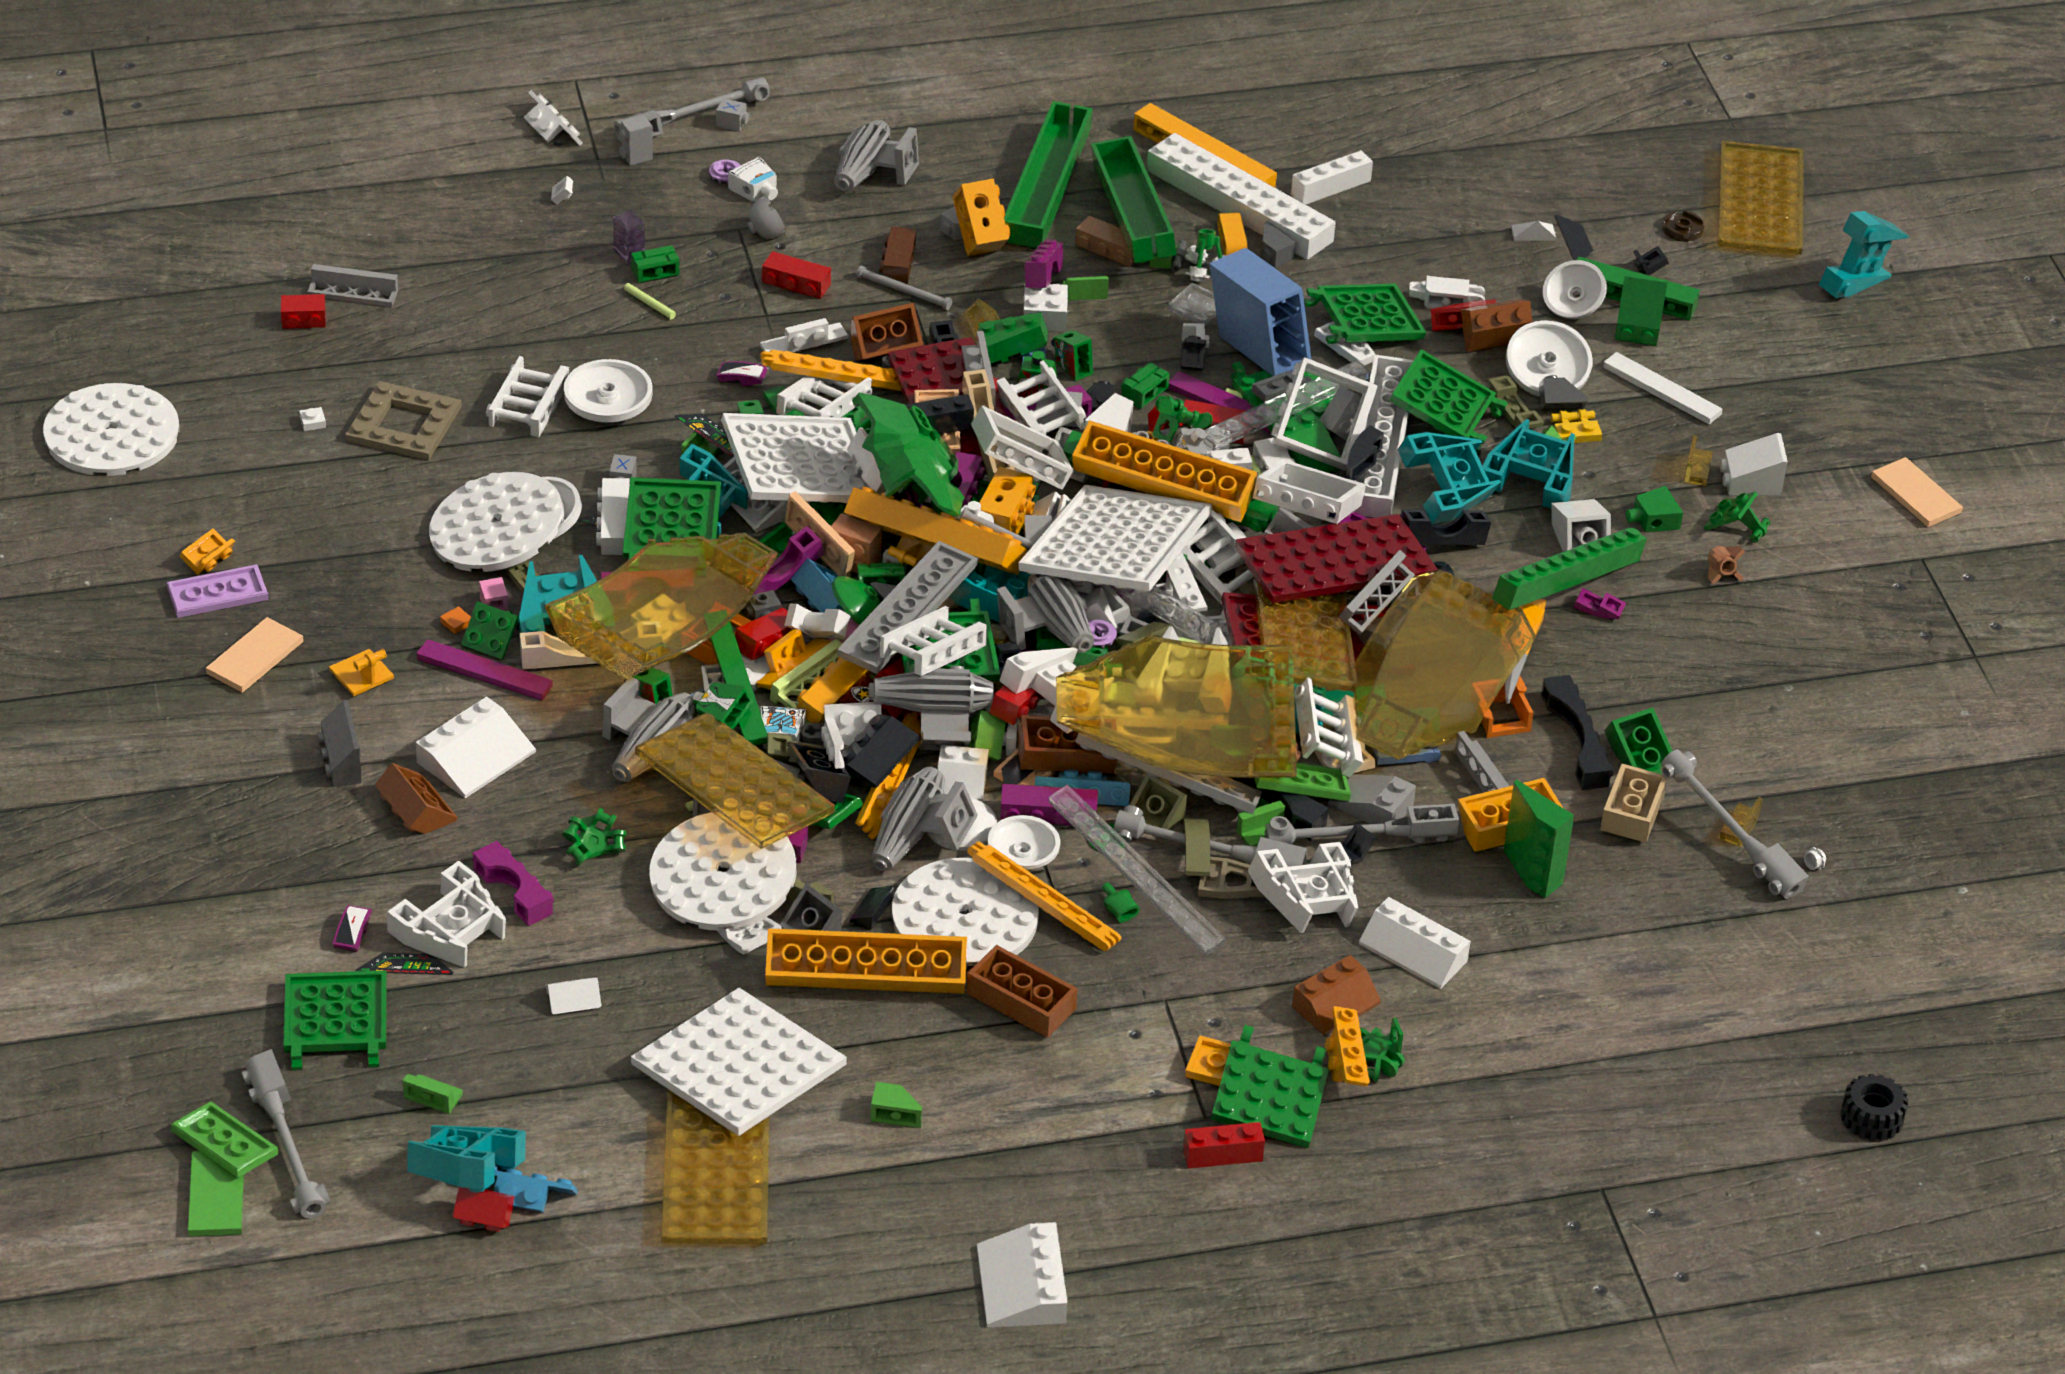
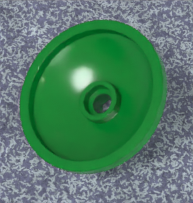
M838 576L832 581V590L838 603L859 625L881 603L877 597V592L871 586H867L859 580L847 576Z

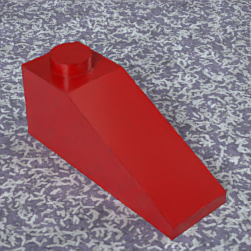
M1496 299L1471 301L1433 308L1430 310L1432 331L1463 328L1461 309L1497 303Z

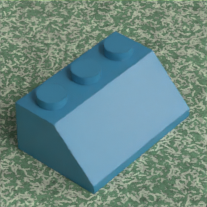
M807 558L791 578L797 586L795 588L796 591L802 596L809 599L807 603L821 613H825L826 609H839L845 612L832 590V581L838 575L833 570Z

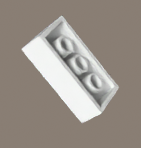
M1388 897L1374 911L1359 941V945L1441 989L1468 961L1470 941Z

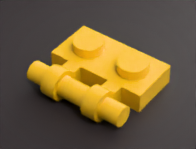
M1580 409L1578 412L1567 413V411H1559L1557 414H1551V422H1559L1555 423L1554 429L1562 439L1574 433L1577 437L1574 443L1602 440V432L1597 420L1588 421L1595 419L1594 411Z

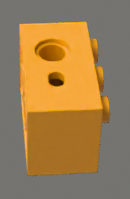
M994 179L961 184L952 196L967 257L999 251L1009 240L1010 229L1008 225H1005V210L1003 205H1000L998 198L1000 191L998 185H995Z
M999 466L979 502L981 504V511L991 514L994 518V524L1018 534L1024 524V515H1032L1035 502H1032V498L1035 494L1036 486L1033 485V476Z

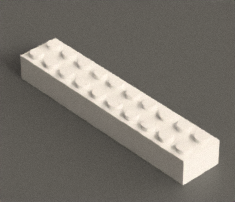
M1176 133L1148 150V172L1222 213H1240L1242 224L1261 235L1264 232V223L1268 221L1295 241L1294 253L1306 260L1334 241L1336 221Z
M1374 355L1370 383L1378 385L1363 431L1371 425L1384 432L1382 450L1377 453L1376 464L1355 480L1356 482L1366 484L1362 505L1354 511L1362 516L1376 518L1389 516L1392 513L1401 457L1397 449L1405 439L1410 412L1396 406L1389 399L1414 360Z

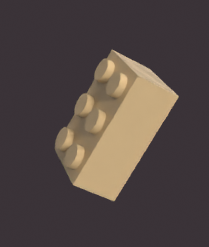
M1622 764L1604 807L1600 830L1646 843L1664 798L1667 779L1662 774Z

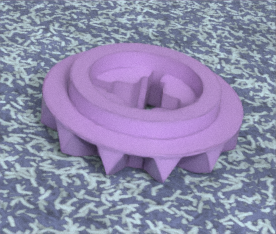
M719 160L711 164L709 175L712 176V180L728 184V172L741 165L732 160Z
M1103 620L1088 621L1094 637L1093 647L1100 646L1104 648L1105 645L1111 646L1113 641L1116 640L1117 631L1115 627Z

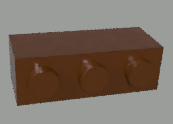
M891 226L890 235L886 234L885 247H883L879 273H883L885 277L908 284L916 247V229Z

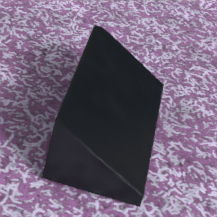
M893 887L871 888L851 916L850 922L872 930L893 899Z

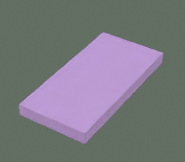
M258 565L166 582L177 618L268 600V592Z

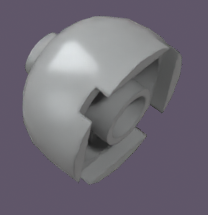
M763 196L751 205L748 212L750 222L747 225L753 235L757 233L761 238L774 239L786 233V230L776 209L769 207L771 202L766 196Z

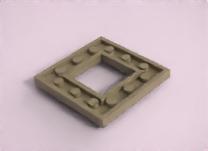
M379 381L346 432L345 438L347 442L429 461L461 409L462 401ZM391 406L429 414L417 435L379 427Z

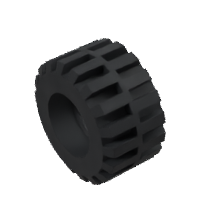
M1860 1075L1858 1079L1854 1078L1851 1080L1850 1084L1846 1087L1841 1108V1120L1844 1121L1846 1128H1851V1133L1859 1134L1860 1138H1870V1141H1875L1876 1139L1883 1141L1886 1140V1137L1891 1139L1903 1127L1908 1107L1907 1093L1905 1090H1902V1086L1899 1083L1895 1084L1893 1079L1884 1078V1075Z

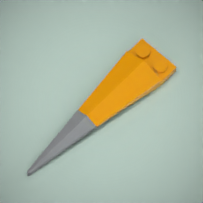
M1538 599L1512 610H1508L1499 604L1498 619L1507 704L1510 703L1526 658L1543 622L1546 600Z

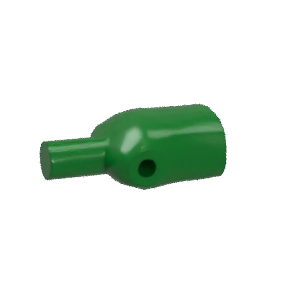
M1109 882L1102 886V890L1107 894L1103 902L1104 906L1120 923L1130 921L1138 915L1140 907L1133 900L1128 890L1116 891Z

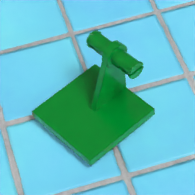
M1755 491L1749 494L1742 493L1736 498L1730 500L1726 498L1719 502L1716 511L1708 517L1709 520L1705 524L1704 529L1707 531L1739 520L1753 532L1749 539H1752L1751 542L1757 543L1760 537L1765 536L1767 527L1771 522L1768 518H1763L1760 522L1751 509L1750 505L1758 495Z
M477 601L461 645L503 660L515 626L519 624V616L514 615L511 611H503Z

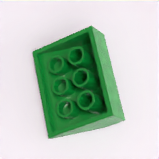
M1516 779L1513 784L1503 851L1526 887L1547 898L1564 881L1574 815Z

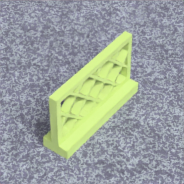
M836 638L774 682L769 699L775 704L781 702L787 708H797L799 702L791 701L787 697L799 695L804 690L806 683L811 684L815 677L820 676V673L824 672L831 662L836 663L839 657L837 656V649L843 643ZM871 673L858 687H867L869 683L874 682L875 676ZM852 693L841 704L852 698ZM806 719V724L812 723Z

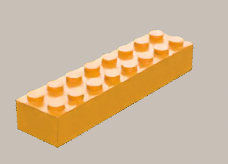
M1090 420L1072 455L1074 471L1152 495L1210 503L1216 514L1220 513L1223 517L1238 522L1242 521L1253 498L1257 480L1256 471Z
M865 486L862 487V490L853 487L844 510L845 514L880 526L883 531L931 547L938 541H941L977 557L979 563L1015 575L1019 574V562L1027 553V549L1021 546V541L1014 539L1012 535L1004 532L998 534L989 527L983 525L977 527L968 520L960 519L959 521L947 513L941 512L938 514L931 508L925 506L920 508L904 499L899 501L893 496L886 497L885 493L880 495L875 493V490Z
M768 928L766 985L965 994L967 937Z

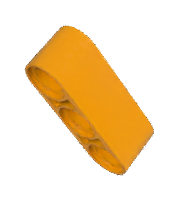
M1218 213L1217 224L1224 255L1227 256L1247 248V240L1240 213Z

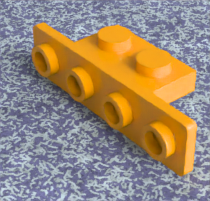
M793 629L764 651L770 672L756 682L757 687L771 690L774 682L831 643V640L816 638L805 645L801 630Z
M1334 1006L1332 1014L1335 1028L1331 1036L1327 1037L1325 1041V1048L1329 1058L1328 1068L1331 1070L1332 1081L1342 1083L1344 1079V1082L1347 1084L1367 1087L1369 1076L1357 1011L1355 1009Z

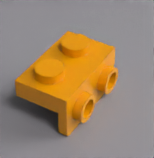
M211 529L183 550L179 557L199 576L205 570L207 572L211 571L221 558L223 560L227 559L233 552L232 547L235 540L231 538L226 542L214 529Z

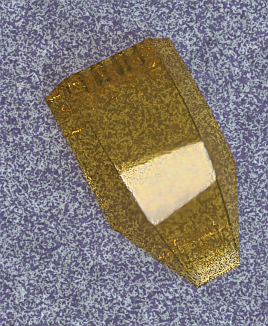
M746 533L719 535L718 539H706L704 536L670 538V542L656 543L655 539H648V543L618 569L588 587L545 604V609L559 639L580 651L586 657L599 663L602 667L618 675L619 678L627 680L690 651L723 628L748 603L776 560L778 552Z
M1440 569L1414 576L1387 610L1351 669V675L1353 676L1352 691L1354 692L1353 705L1356 714L1355 726L1357 728L1355 732L1356 740L1399 760L1405 758L1408 754L1420 752L1421 748L1427 746L1432 748L1445 743L1447 740L1457 739V734L1460 731L1469 732L1470 734L1476 732L1483 719V714L1487 712L1500 689L1537 637L1523 610L1519 607L1508 610L1492 600V593L1477 588L1471 583L1465 582Z
M1148 634L1140 641L1131 645L1130 643L1126 644L1120 650H1113L1098 657L1094 662L1085 666L1080 665L1072 672H1065L1056 676V722L1152 766L1168 770L1219 777H1297L1293 645L1204 644L1167 639Z

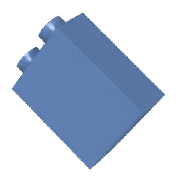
M1247 248L1209 263L1219 336L1272 376L1292 371L1296 362L1299 363L1304 357L1311 360L1302 287Z

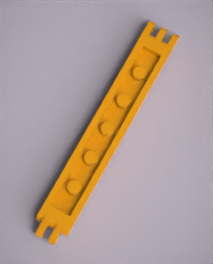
M770 350L769 352L763 351L760 354L762 365L771 367L775 371L859 384L869 377L872 379L871 386L902 391L893 368L863 365L851 361L845 362L808 354H796L789 351Z
M915 711L911 714L908 713L903 718L902 723L921 736V717L918 718L919 714ZM919 741L878 787H871L855 821L859 827L863 825L862 830L865 833L869 832L868 837L870 839H874L878 835L882 824V812L891 800L893 793L903 781L919 746Z
M978 841L967 849L973 861L988 873L993 874L1007 886L1022 894L1026 899L1035 903L1046 913L1051 914L1065 926L1071 928L1101 950L1108 951L1121 941L1119 933L991 845L985 846Z

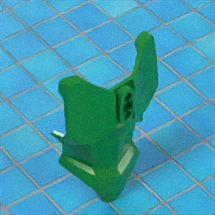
M858 393L852 400V403L856 407L861 405L871 421V429L862 444V448L871 452L875 458L881 481L886 490L885 496L890 497L897 491L899 494H903L908 486L914 482L911 487L918 495L919 503L922 504L927 496H929L935 513L940 514L944 512L959 517L965 497L957 487L950 484V481L958 473L959 460L941 435L930 425L925 413L914 405L908 409L905 404L875 395Z

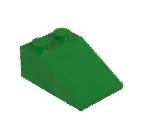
M1625 274L1615 340L1657 346L1668 280Z
M1312 411L1288 419L1283 436L1341 458L1323 422ZM1288 449L1290 458H1293L1297 464L1330 474L1341 470Z
M1652 707L1611 721L1604 732L1613 752L1621 763L1662 774L1661 763L1673 750L1654 708Z

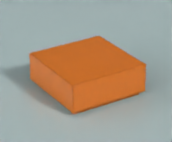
M458 606L440 616V622L456 634L467 628L471 616Z

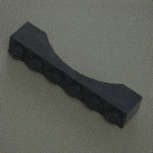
M1571 675L1544 678L1541 696L1547 710L1565 721L1580 741L1582 751L1577 759L1575 775L1581 789L1589 790L1609 787L1610 778L1614 775L1613 765L1607 760L1606 749L1600 744L1599 733L1593 728L1592 717L1586 712L1585 701L1579 696L1578 685L1574 684Z
M1212 745L1195 760L1196 765L1262 791L1260 798L1270 804L1281 800L1285 806L1284 817L1288 819L1294 829L1320 828L1327 825L1328 807L1303 794L1257 788L1251 766Z

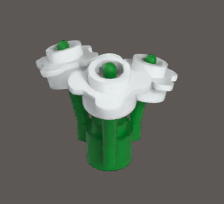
M1200 229L1198 231L1197 245L1191 246L1187 250L1188 254L1185 255L1187 260L1197 264L1196 267L1190 266V271L1185 272L1195 282L1203 281V278L1210 277L1206 275L1207 269L1201 268V264L1205 263V258L1208 256L1206 250L1212 249L1215 244L1218 257H1215L1212 262L1226 256H1222L1220 236H1215V231L1212 229Z

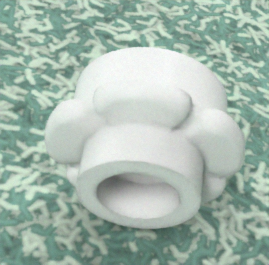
M1815 847L1810 848L1804 854L1806 866L1811 870L1824 868L1826 862L1825 853Z

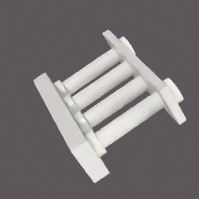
M519 356L516 363L511 365L509 375L492 404H489L487 407L486 416L489 417V426L494 427L498 418L501 417L528 423V426L531 428V436L540 437L564 395V383L569 375V367L561 365L557 373L553 375L524 369V357ZM524 377L547 382L550 385L549 387L542 388L520 383V380ZM515 390L542 396V399L533 401L515 397L512 394ZM506 404H511L535 411L528 415L504 408Z
M1044 360L1040 362L1041 374L1016 385L1009 384L1005 378L996 381L999 397L1018 423L1044 435L1073 421L1081 430L1085 429L1084 419L1086 415L1083 408L1076 405L1057 379L1054 369L1052 367L1049 368ZM1043 382H1046L1049 388L1026 398H1019L1017 393ZM1052 395H1055L1059 400L1035 411L1027 409V406ZM1062 408H1065L1069 413L1043 425L1037 423V419Z
M805 376L778 394L776 413L786 415L795 409L813 417L841 418L855 408L852 400L858 393L872 394V379L868 377L859 384ZM835 384L849 391L844 393L829 385ZM822 392L835 398V400L830 401L816 394ZM810 401L823 408L818 410L804 404V402Z
M1212 509L1208 517V523L1198 529L1182 549V552L1188 556L1187 563L1194 577L1223 607L1221 601L1223 592L1233 593L1234 590L1254 576L1250 569H1248L1228 584H1223L1219 580L1218 576L1240 562L1242 557L1235 548V541L1240 538L1226 524L1224 517L1220 513L1216 514ZM1214 529L1222 536L1221 539L1199 554L1194 553L1190 549L1192 544ZM1228 544L1237 552L1214 569H1209L1204 564L1205 560Z
M1181 551L1166 570V583L1155 585V593L1169 624L1173 626L1177 636L1204 643V639L1196 624V613L1206 611L1207 605Z
M944 606L880 636V657L884 659L896 652L915 660L914 673L923 676L986 646V624L978 622L964 628L948 620L949 607ZM946 629L954 634L949 636L941 631ZM928 637H931V638L936 639V640H938V641L935 642V643H932V642H930V641H928V640H925V639L928 638ZM914 644L922 649L916 651L909 646Z
M1307 677L1301 685L1297 686L1294 692L1302 755L1307 759L1314 750H1318L1336 758L1340 762L1342 774L1350 778L1363 763L1354 698L1345 695L1340 702L1330 701L1313 693L1312 680ZM1315 704L1332 711L1333 716L1315 709ZM1317 720L1334 727L1336 733L1319 726ZM1319 736L1336 743L1338 749L1321 742Z

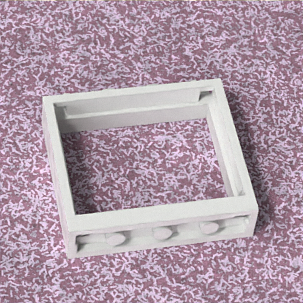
M1304 357L1299 363L1296 362L1293 368L1292 375H1294L1292 383L1289 382L1286 388L1285 395L1288 397L1286 403H1282L1278 415L1281 417L1279 423H1275L1271 435L1274 436L1272 443L1346 471L1351 447L1363 432L1378 385ZM1304 372L1362 393L1341 458L1283 436Z
M982 405L971 425L984 453L1057 488L1063 489L1073 469L1059 441ZM993 445L998 446L995 452L991 450ZM1043 449L1049 451L1047 456L1042 454Z
M1282 459L1257 477L1253 499L1338 524L1362 505L1366 484ZM1287 474V479L1282 478V475ZM1329 512H1336L1335 518L1328 517Z

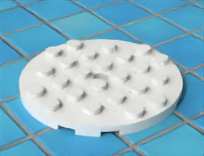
M107 383L73 391L61 399L47 414L44 421L43 434L45 445H47L50 455L63 466L88 475L100 472L107 473V476L125 475L127 470L138 468L140 471L148 468L169 454L177 442L179 419L174 406L156 391L142 385Z
M524 472L491 473L488 476L468 481L465 485L451 493L439 505L430 522L429 536L438 557L444 562L448 561L454 564L455 568L465 571H471L472 568H483L484 572L496 571L530 559L539 553L538 549L545 543L549 544L559 532L558 526L564 519V507L558 490L542 477Z
M739 811L706 813L681 823L661 840L653 853L650 863L651 887L659 905L676 920L684 924L686 922L699 925L700 929L719 930V927L734 926L736 929L764 919L786 900V895L790 888H793L797 874L795 852L785 833L772 822L762 817ZM719 866L729 869L726 872L717 871Z
M950 858L922 866L902 881L895 892L892 902V919L896 934L967 937L966 969L967 966H975L996 944L1018 955L1029 945L1038 926V906L1013 888L1007 886L993 874L988 873L984 868L975 863L972 858ZM967 909H969L970 912L966 915L960 913L962 911H967Z

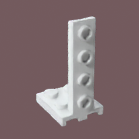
M864 702L824 705L825 723L824 727H821V738L824 741V748H826L829 761H833L835 769L844 768V760L840 750L844 749V745L850 746L855 736L869 725V721L874 716L882 715L881 703Z

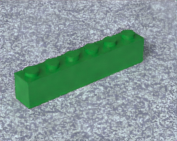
M1578 256L1577 260L1592 263L1600 269L1607 285L1605 297L1620 302L1625 274L1656 278ZM1668 281L1662 313L1690 321L1698 305L1700 290Z

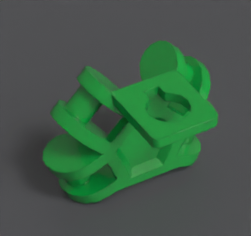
M1162 395L1156 399L1155 405L1160 415L1152 435L1160 440H1166L1168 443H1171L1179 423L1192 428L1203 429L1211 425L1213 417L1208 412L1199 414L1195 410L1193 412L1188 411L1187 407H1184L1183 400H1173L1170 396ZM1168 420L1170 421V432L1163 436L1160 429Z
M599 807L596 814L582 819L570 816L568 820L569 827L564 829L562 835L574 843L565 853L568 856L572 855L577 860L575 864L578 867L586 860L608 853H622L626 851V845L623 844L626 831H610L617 817L616 815L612 814L610 816L603 812L604 809ZM598 821L606 824L604 830L595 827ZM577 830L581 831L579 836L576 833ZM608 839H614V844L608 845Z
M1396 1017L1392 1018L1390 1033L1387 1035L1382 1034V1030L1377 1027L1371 1033L1364 1028H1360L1365 1059L1376 1061L1375 1069L1367 1068L1368 1076L1370 1079H1373V1082L1379 1081L1380 1067L1385 1075L1394 1077L1398 1073V1068H1401L1405 1063V1058L1401 1053L1403 1032Z

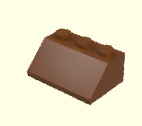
M1517 299L1461 309L1466 352L1508 345L1517 330L1533 322L1530 301Z
M914 303L853 316L850 340L855 361L923 345Z
M391 763L375 783V786L381 792V798L391 804L393 813L403 819V825L411 832L416 830L426 834L451 824L458 819L425 776Z
M1349 955L1294 986L1292 1008L1321 1034L1326 1036L1333 1032L1335 1028L1332 1014L1334 1006L1355 1009L1359 1017L1378 1006L1381 1000L1367 969Z

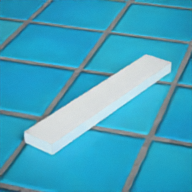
M1618 352L1604 361L1603 368L1707 424H1711L1722 415L1723 409Z

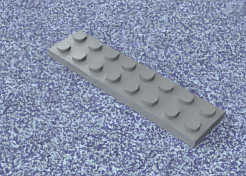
M938 541L837 649V656L877 674L896 654L894 653L884 659L880 657V636L937 610L978 565V558Z
M1085 720L1075 741L1086 750H1096L1108 759L1114 760L1116 758L1123 761L1130 768L1137 769L1138 767L1143 769L1152 777L1165 778L1174 786L1187 787L1196 795L1209 796L1218 804H1228L1235 807L1240 813L1246 811L1253 814L1262 793L1258 789L1088 720Z

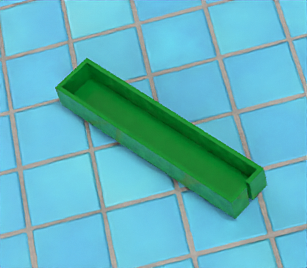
M1052 101L1005 213V225H1008L1010 229V237L1007 243L1037 248L1041 242L1046 240L1091 130L1093 108L1074 105L1073 124H1071V104Z
M1132 136L1091 143L1094 168L1134 262L1145 263L1154 259L1153 257L1165 259L1177 255L1174 231Z

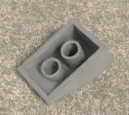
M1352 774L1347 779L1351 792L1350 800L1330 799L1328 801V805L1366 823L1383 824L1387 821L1405 817L1407 807L1414 805L1416 785L1396 776Z

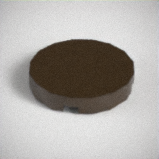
M1673 211L1664 217L1662 230L1671 239L1689 242L1697 240L1702 236L1704 225L1702 218L1695 213L1689 211L1677 213V211Z

